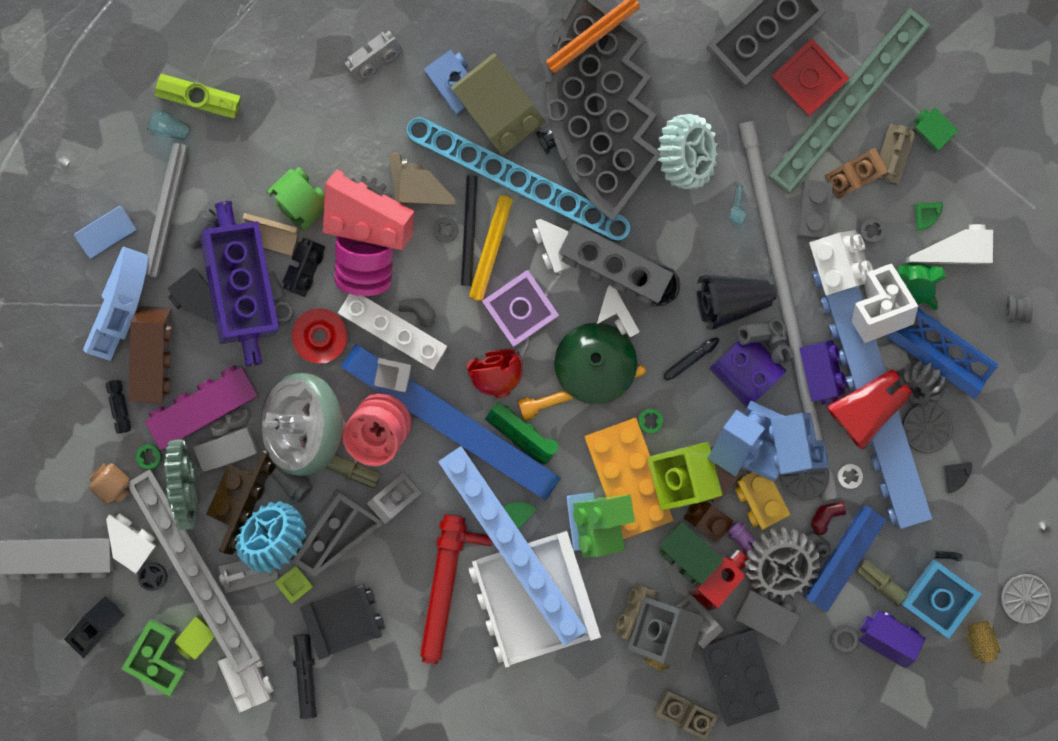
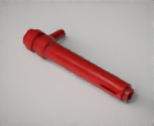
M444 514L443 520H440L439 524L441 534L440 537H437L436 541L438 552L420 650L422 662L428 664H438V660L442 659L459 554L463 551L464 543L489 547L493 543L488 535L466 532V518L462 516Z

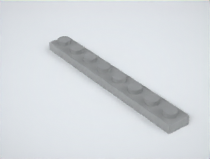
M149 469L131 480L128 488L236 674L261 661L260 655L187 530H178V526H176V522L173 519V511H171L168 504L167 495L153 471Z

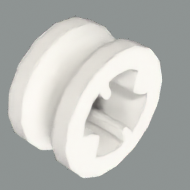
M853 464L841 467L837 474L839 484L846 489L858 487L863 479L861 469ZM851 469L855 470L857 474L854 476H858L857 481H851L849 484H846L844 482L846 477H842L843 472H849Z

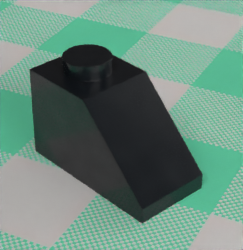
M105 596L82 617L64 640L84 659L115 628L125 615L116 604Z

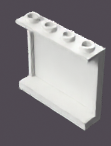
M567 530L528 543L587 629L586 632L565 646L561 643L500 552L472 561L473 567L469 568L473 584L479 582L482 592L477 594L481 609H487L490 620L486 621L490 637L495 635L499 645L494 647L496 657L499 663L504 662L506 668L512 664L574 644L601 638Z

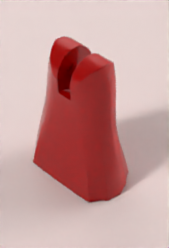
M894 369L885 372L861 388L826 407L833 419L840 427H845V433L861 450L871 442L885 423L913 393L905 384L900 389L898 388L893 391L892 395H889L886 389L888 387L891 388L894 382L900 378Z

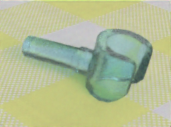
M739 184L736 186L735 201L729 214V220L741 225L747 211L739 208L743 193V185Z

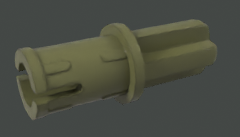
M337 455L324 468L347 477V481L352 479L371 488L376 487L380 478L378 472L358 465L356 460L351 462Z
M868 560L863 561L859 565L857 573L875 587V592L880 591L896 607L905 600L908 593L890 579L889 574L885 575Z

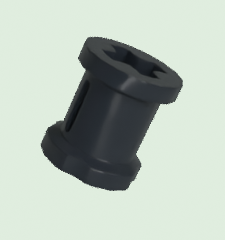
M551 128L543 132H535L546 155L550 153V149L556 147L555 140L552 138Z

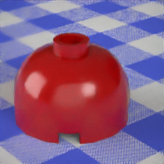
M514 349L490 351L485 353L488 358L478 361V357H475L467 363L466 369L472 385L480 393L489 396L494 395L495 398H504L510 395V391L520 383L523 374L520 352L517 351L515 354Z

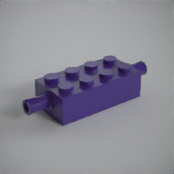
M222 201L215 204L219 227L203 229L200 235L219 343H242L245 366L250 367L252 364L256 366L263 363L258 340L274 336L279 330L259 223L257 221L236 224L232 201H225L226 204H223Z

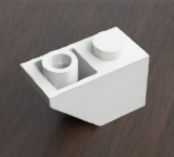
M542 219L536 220L535 224L537 227L533 228L532 231L537 244L543 243L546 253L542 254L547 270L553 269L554 274L572 268L561 261L563 256L558 254L569 232Z
M119 513L117 516L110 514L106 521L113 558L137 574L158 547V544L153 542L155 537L144 529H141L140 532L131 526L133 522L123 514Z

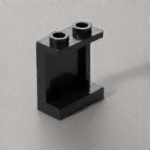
M363 583L300 607L319 660L374 638L382 637L383 633L381 630L386 628L381 614H375L372 604L376 603L371 587L365 588Z

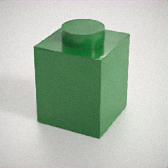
M933 108L930 112L924 109L914 119L917 125L912 129L935 153L959 131L936 108Z

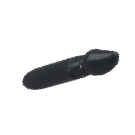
M716 337L704 341L700 347L670 367L663 376L664 380H671L677 377L705 354L712 352L718 345L719 338Z

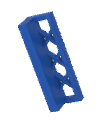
M919 308L916 313L919 322L918 326H908L885 335L924 364L928 365L931 363L932 368L941 369V376H944L974 399L980 394L985 382L999 365ZM936 330L940 333L942 341L931 342L927 339L925 331ZM948 347H960L963 349L964 357L954 358L949 354ZM971 362H981L988 367L982 377L972 370Z
M863 504L818 573V578L813 580L812 587L808 588L803 597L828 612L887 519Z

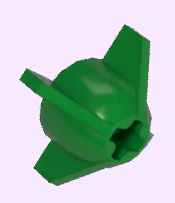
M920 263L906 264L898 267L899 276L917 304L926 302L933 310L938 309V302L935 297L936 283L946 279L945 270L941 267Z

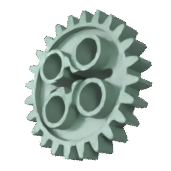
M171 440L168 442L165 459L168 504L171 511H173V519L176 522V526H178V530L194 529L195 515H197L196 511L198 510L197 488L194 487L196 483L195 467L190 459L185 440Z

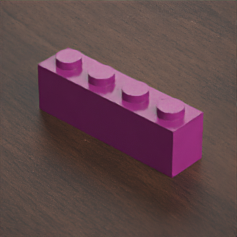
M235 365L221 372L222 378L213 382L212 379H208L196 386L199 391L189 396L187 392L173 399L174 405L164 409L163 406H160L148 413L150 418L144 422L160 450L167 449L169 441L185 439L224 417L226 414L258 398L260 395L245 368L240 367L237 369Z

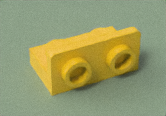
M754 472L736 480L738 486L734 490L741 503L747 502L751 510L747 512V516L753 527L759 526L760 530H764L768 526L790 516L774 481Z

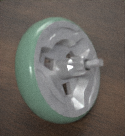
M294 373L280 379L269 391L261 413V436L265 450L269 452V458L280 470L288 474L307 476L324 469L335 456L341 441L343 423L340 404L332 388L320 377L309 373ZM309 404H310V408H309L310 414H308V413L306 412V409H307V407L309 406ZM307 436V443L305 446L303 438Z

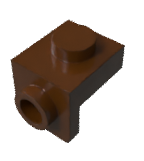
M707 501L691 504L684 516L687 522L716 543L721 540L734 522Z

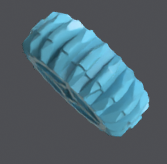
M281 501L276 504L270 502L267 507L261 505L258 512L252 511V516L246 520V524L239 528L241 534L235 537L238 542L235 548L238 552L237 555L240 557L239 559L249 569L261 574L265 571L272 573L275 568L281 570L284 563L290 564V558L297 556V549L303 547L301 541L307 537L304 533L307 527L302 515L293 506Z

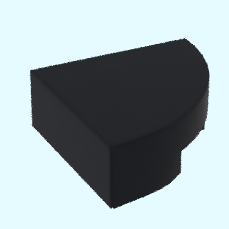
M972 462L943 466L947 493L959 490L967 482L972 471Z

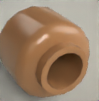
M103 463L88 478L91 481L89 485L90 491L104 504H110L114 500L119 504L130 492L127 489L130 483L129 477L113 463L107 466Z

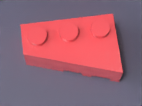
M336 170L325 183L323 233L403 250L413 236L414 210L384 194L382 197L368 190L367 185L362 182L357 184L344 177L345 173Z

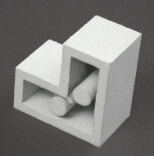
M892 263L868 272L863 289L868 299L855 304L852 323L864 343L913 325L918 309L917 303Z

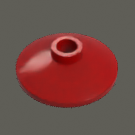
M316 308L303 313L294 324L292 330L294 348L302 358L309 362L318 364L330 362L336 359L346 346V326L336 313L328 309ZM317 331L325 333L323 341L319 342L315 339L314 335Z

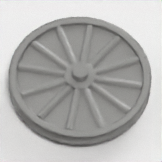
M1020 574L1011 578L1005 584L1001 593V604L1005 613L1012 620L1022 624H1031L1041 620L1048 613L1052 600L1049 587L1041 578L1035 575Z

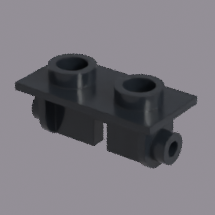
M304 237L301 242L298 241L292 260L300 264L298 268L289 265L282 281L284 283L283 289L302 297L306 296L307 291L313 285V276L317 266L323 260L325 246Z

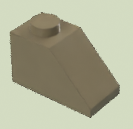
M406 164V169L399 170V203L455 205V198L429 170H422V164Z

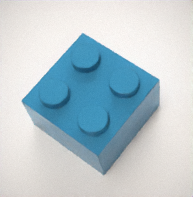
M931 560L900 605L941 635L950 639L982 594L939 562Z

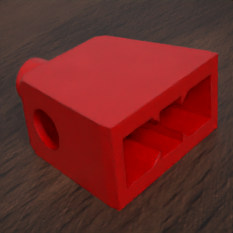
M736 550L729 559L723 557L724 561L702 585L697 582L689 591L708 611L718 608L744 579L745 574L741 570L745 566V561L749 559L741 551ZM722 572L727 575L726 581L722 578Z

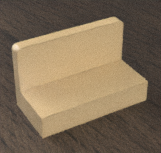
M244 213V223L258 221L264 249L293 256L300 229Z

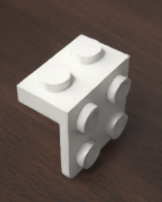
M856 230L840 232L809 242L825 295L864 285L867 273L873 271L872 265L868 260L866 261L863 251L865 250L864 239Z

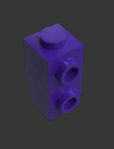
M833 340L800 347L812 402L821 400L822 405L837 401V396L845 394L844 388L847 387L846 377L843 372H840L838 363L840 361L838 346L834 345Z
M879 610L871 617L866 616L859 628L862 631L859 642L904 668H908L915 662L926 640L915 628L904 626L896 621L895 617L891 614L880 612Z

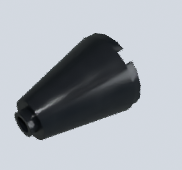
M702 275L697 284L702 283V290L697 291V302L702 322L708 321L709 323L706 326L707 330L720 328L772 306L773 301L776 300L775 286L770 284L767 279Z

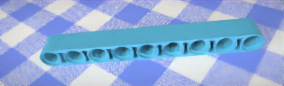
M418 117L408 123L407 134L413 143L611 241L621 242L628 236L630 224L623 216L618 214L612 221L595 207L590 200L427 119ZM417 124L427 127V134L422 138H416L412 135V129ZM446 136L452 140V146L448 150H440L437 147V140L440 137ZM470 148L476 151L477 157L473 162L467 163L462 160L461 154L465 149ZM498 161L502 166L501 171L496 175L489 174L486 171L488 162ZM522 173L525 175L526 183L522 187L513 186L510 182L513 174ZM540 185H546L550 188L551 195L547 199H539L535 194L536 188ZM565 197H570L575 201L576 207L574 210L566 212L561 209L560 201ZM594 209L599 212L601 218L598 223L590 224L586 221L585 213L588 210ZM618 221L625 226V233L623 235L614 236L611 234L609 227L613 222Z

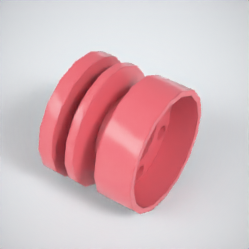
M378 393L365 398L346 422L342 431L343 444L346 451L356 461L364 465L380 466L388 463L394 458L412 428V420L407 407L399 399L388 394Z

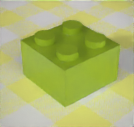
M709 441L647 457L661 511L723 496L715 464L708 459L711 453Z

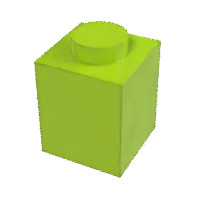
M198 615L175 640V643L178 645L177 651L188 660L191 657L196 660L215 639V636L206 620Z

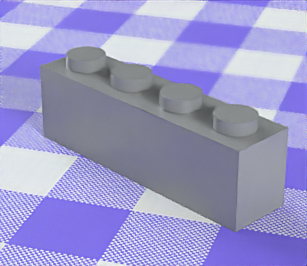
M110 538L0 541V575L7 574L8 580L24 579V574H35V579H51L52 573H62V578H79V573H90V578H106L107 572L114 571V558Z

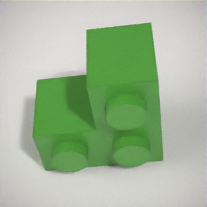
M630 494L598 497L573 503V516L577 524L579 548L582 551L583 558L599 557L625 550L621 525L635 522Z
M155 619L149 620L124 663L122 670L169 697L173 695L187 671L184 667L164 657L177 632Z

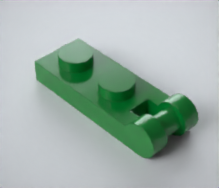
M499 402L493 406L485 418L487 422L540 464L549 463L558 450L556 441L544 439L531 424L524 423L515 415L511 408Z

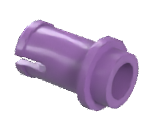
M738 520L727 530L728 538L730 540L734 539L747 554V550H754L752 543L757 540L745 528L746 524Z

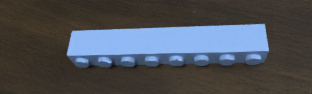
M460 446L438 461L561 643L565 646L586 632L587 629L463 447Z

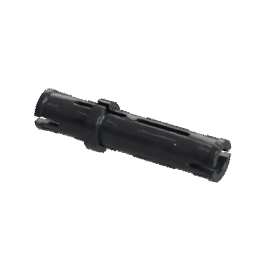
M310 634L293 635L295 646L293 666L296 667L300 719L316 718L313 676L315 659L312 658ZM302 650L305 653L306 673L303 672ZM305 679L307 680L308 702H306Z

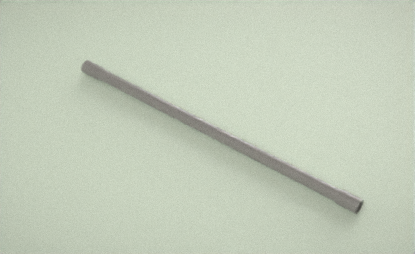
M755 121L739 124L743 147L747 154L783 321L786 327L789 347L794 354L792 361L804 413H811L816 440H824L816 401L812 402L800 354L799 348L803 347L760 154V143ZM830 464L828 468L829 482L821 494L822 501L838 498Z

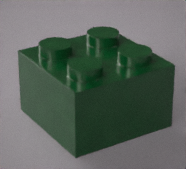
M679 521L657 544L662 548L659 554L671 565L677 562L682 567L679 573L691 584L697 581L702 585L724 561L682 521Z

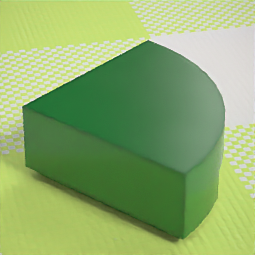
M943 202L914 204L916 232L931 227L938 220L942 212Z
M512 502L503 506L518 529L537 510L535 506L526 502Z

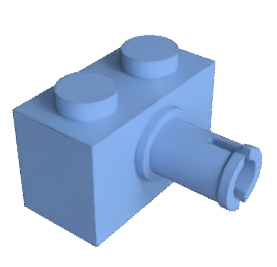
M449 50L424 68V72L455 115L459 116L466 109L450 87L468 74L465 70L468 64L460 53L454 55Z
M736 410L724 426L708 459L735 477L742 468L747 470L764 442L760 439V436L765 429L763 427L766 422L765 417L756 411H752L747 417Z

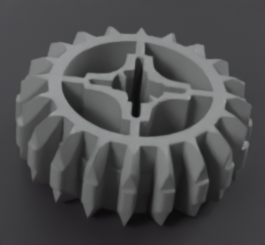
M784 527L777 534L771 528V536L766 537V535L761 533L762 541L760 543L753 541L752 543L755 550H747V555L750 559L745 561V566L748 569L746 575L748 579H751L750 583L753 588H760L759 593L762 596L769 593V598L773 600L778 595L779 600L784 601L785 596L789 594L790 598L794 600L795 592L799 591L804 595L805 590L803 587L805 585L812 587L813 583L810 578H818V572L815 569L820 568V562L817 560L819 553L817 549H814L815 544L812 540H808L806 534L801 533L798 535L797 530L794 528L788 533ZM803 553V562L798 570L795 565L798 560L797 556ZM767 558L770 565L767 568L768 572L764 576L762 574V566Z

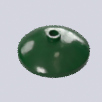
M588 323L571 330L560 342L555 354V373L562 388L574 399L587 404H605L621 397L632 385L637 371V355L632 342L625 334L621 335L616 327L604 323ZM598 355L601 357V361L593 363L591 357Z

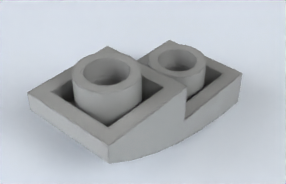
M249 427L230 431L221 437L199 442L193 446L202 472L258 453Z

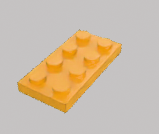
M636 417L584 436L606 497L631 495L635 522L621 525L623 539L674 521L670 509L663 511L660 509L647 459L650 454Z

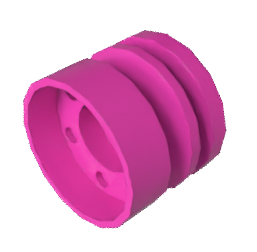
M336 236L335 284L342 291L357 296H372L385 292L392 283L394 248Z

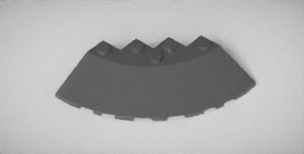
M571 0L557 27L549 58L604 17L610 10L596 0ZM624 21L558 72L553 73L547 66L546 74L547 111L551 131L559 154L580 190L595 207L612 221L645 181L660 158V152L642 139L657 119V115L637 101V98L651 81V76L632 62V59L646 42V37Z

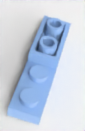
M122 247L102 293L104 302L83 348L85 353L111 361L119 340H125L144 284L149 258L147 254Z

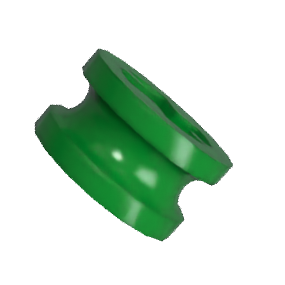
M655 409L644 410L638 419L641 430L646 433H656L663 426V416ZM650 413V416L654 413L658 417L655 421L657 426L652 429V426L649 429L644 426L646 422L644 416Z
M144 445L138 449L136 460L140 467L153 469L160 465L162 453L155 445ZM148 449H152L153 455L156 456L155 462L150 461L151 465L145 464L146 459L142 457L143 452L147 453Z

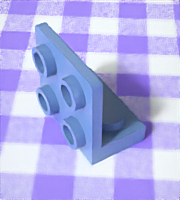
M750 401L744 415L748 417L752 411H756L765 417L766 422L763 425L765 429L760 436V439L764 442L747 470L771 481H776L780 469L778 470L775 465L774 455L777 452L775 442L770 437L769 427L772 426L771 419L783 417L784 415Z

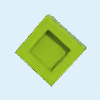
M297 565L274 582L291 604L314 587Z

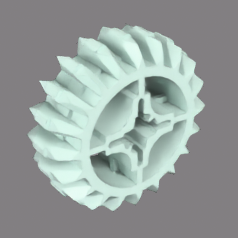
M693 114L678 115L673 117L672 120L667 121V127L662 128L663 136L659 138L661 146L657 149L660 151L658 161L662 162L661 171L666 172L665 179L670 180L672 186L683 189L703 187L704 183L710 181V176L714 175L713 167L717 166L715 159L719 154L716 152L718 143L714 141L715 133L711 132V124H707L705 118H700L698 115Z

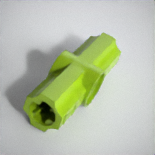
M162 73L157 81L154 95L157 98L189 106L195 110H203L234 120L238 114L241 96ZM195 90H203L205 93V98L201 103H193L191 100V95Z

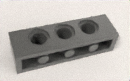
M573 223L558 252L559 255L563 256L561 259L563 263L573 268H576L578 264L587 268V275L601 281L602 277L612 281L611 287L620 292L626 293L628 289L636 293L635 299L648 306L652 302L659 303L673 275L672 272ZM586 246H593L597 250V258L593 261H586L581 255L582 249ZM612 258H616L622 263V270L617 274L610 273L606 268L607 261ZM636 271L644 272L647 276L646 284L643 286L634 285L631 281L632 274Z

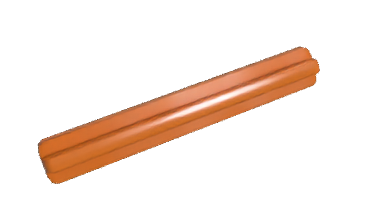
M624 0L546 61L547 66L553 73L558 72L639 10L640 4L638 1Z

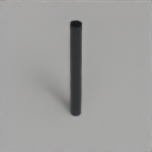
M467 175L461 286H472L478 176Z

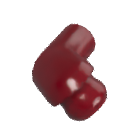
M844 501L822 505L817 509L811 519L814 533L818 535L825 534L828 531L827 526L832 517L846 515Z

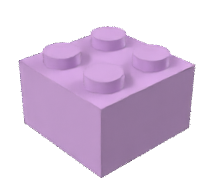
M528 270L482 301L513 348L559 317V314Z

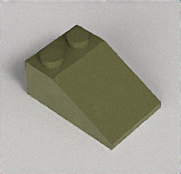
M495 53L450 87L488 141L502 156L545 123V120Z

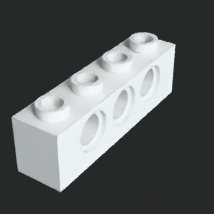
M349 294L338 314L435 370L448 348L447 345L364 296Z

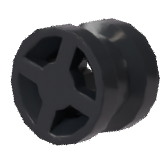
M149 563L140 569L137 578L143 589L155 591L166 584L168 574L163 565Z

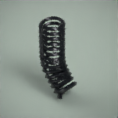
M936 551L935 559L950 558L961 562L963 556L953 551Z

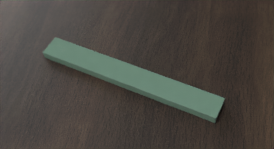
M909 8L770 174L769 178L790 195L928 30L931 24L913 9Z

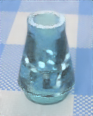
M154 109L147 130L152 131V135L185 140L190 125L180 121L163 109L161 111Z

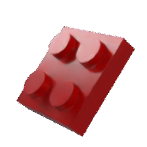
M810 39L771 76L808 117L850 79L813 39Z

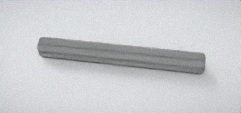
M173 143L148 248L147 255L149 258L145 276L158 278L188 151V146L184 144Z

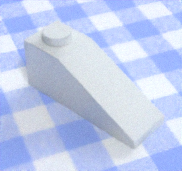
M969 225V229H965L907 257L906 263L989 265L993 263V230H986V225Z

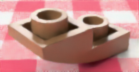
M873 148L826 174L825 177L828 182L833 183L832 190L837 199H840L888 171L876 148Z

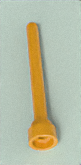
M643 365L637 366L635 378L645 375L646 368ZM564 390L537 400L526 397L517 400L523 420L526 421L535 418L534 415L539 414V410L574 398Z

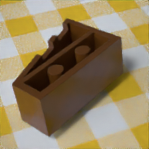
M138 306L130 321L129 401L163 403L166 394L171 392V378H167V374L172 362V352L169 351V342L172 339V308Z

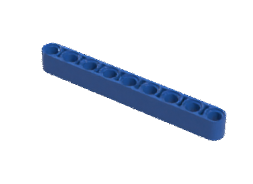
M358 344L354 345L341 365L343 369L378 392L399 399L409 412L547 501L560 481V476L411 379H409L407 393L375 386L378 357Z

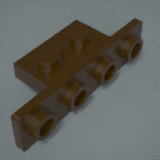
M266 450L262 451L252 474L228 464L206 515L229 525L219 548V551L224 554L233 555L237 551L235 545L238 542L235 537L241 534L239 528L244 526L246 520L252 516L256 502L264 494L266 479L275 469L276 465L269 458V452Z

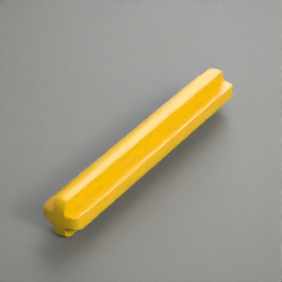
M500 195L469 293V298L476 301H482L512 207L513 198L506 195Z

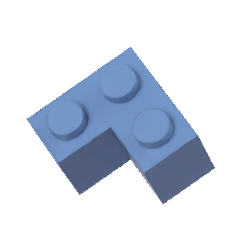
M799 413L771 419L772 426L769 427L771 440L775 442L777 453L774 455V461L777 469H780V474H799L829 468L825 441L816 440L811 413Z

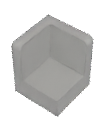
M378 358L374 385L407 393L412 365Z

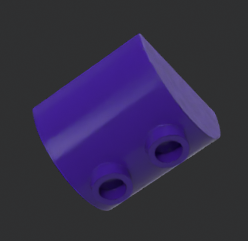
M739 340L709 368L745 408L748 407L750 401H757L787 371L780 363L774 364L770 352L760 342L743 345L740 344Z

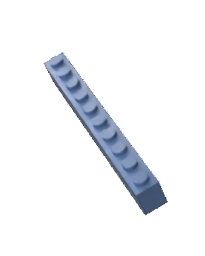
M815 265L816 271L812 272L813 280L816 287H821L824 297L820 298L824 313L830 314L832 324L828 325L833 340H838L841 349L839 350V362L842 367L846 366L849 374L846 377L849 392L852 393L886 371L876 339L864 343L852 323L855 304L863 301L859 286L825 295L820 275ZM888 387L886 391L889 395H892V390ZM897 410L868 445H871L874 454L870 456L872 467L875 472L879 471L882 482L878 483L883 499L888 498L891 507L887 509L891 525L896 524L898 529H903L931 520L932 516Z

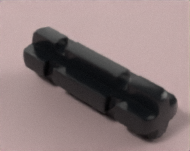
M117 379L106 382L107 393H110L108 399L112 417L116 421L114 423L115 431L117 434L131 431L130 421L126 418L128 412L124 394H121L123 390L121 381Z

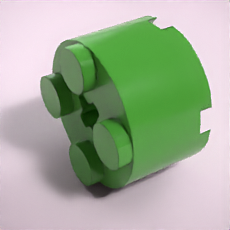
M297 167L295 170L289 169L266 193L270 198L275 195V198L278 200L275 205L293 224L297 226L299 223H302L301 230L305 232L324 214L325 193L319 187L314 190L308 182L309 177L301 168Z

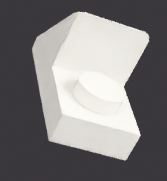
M609 285L597 324L616 314L618 319L614 322L621 335L627 333L628 337L631 338L640 331L617 290Z

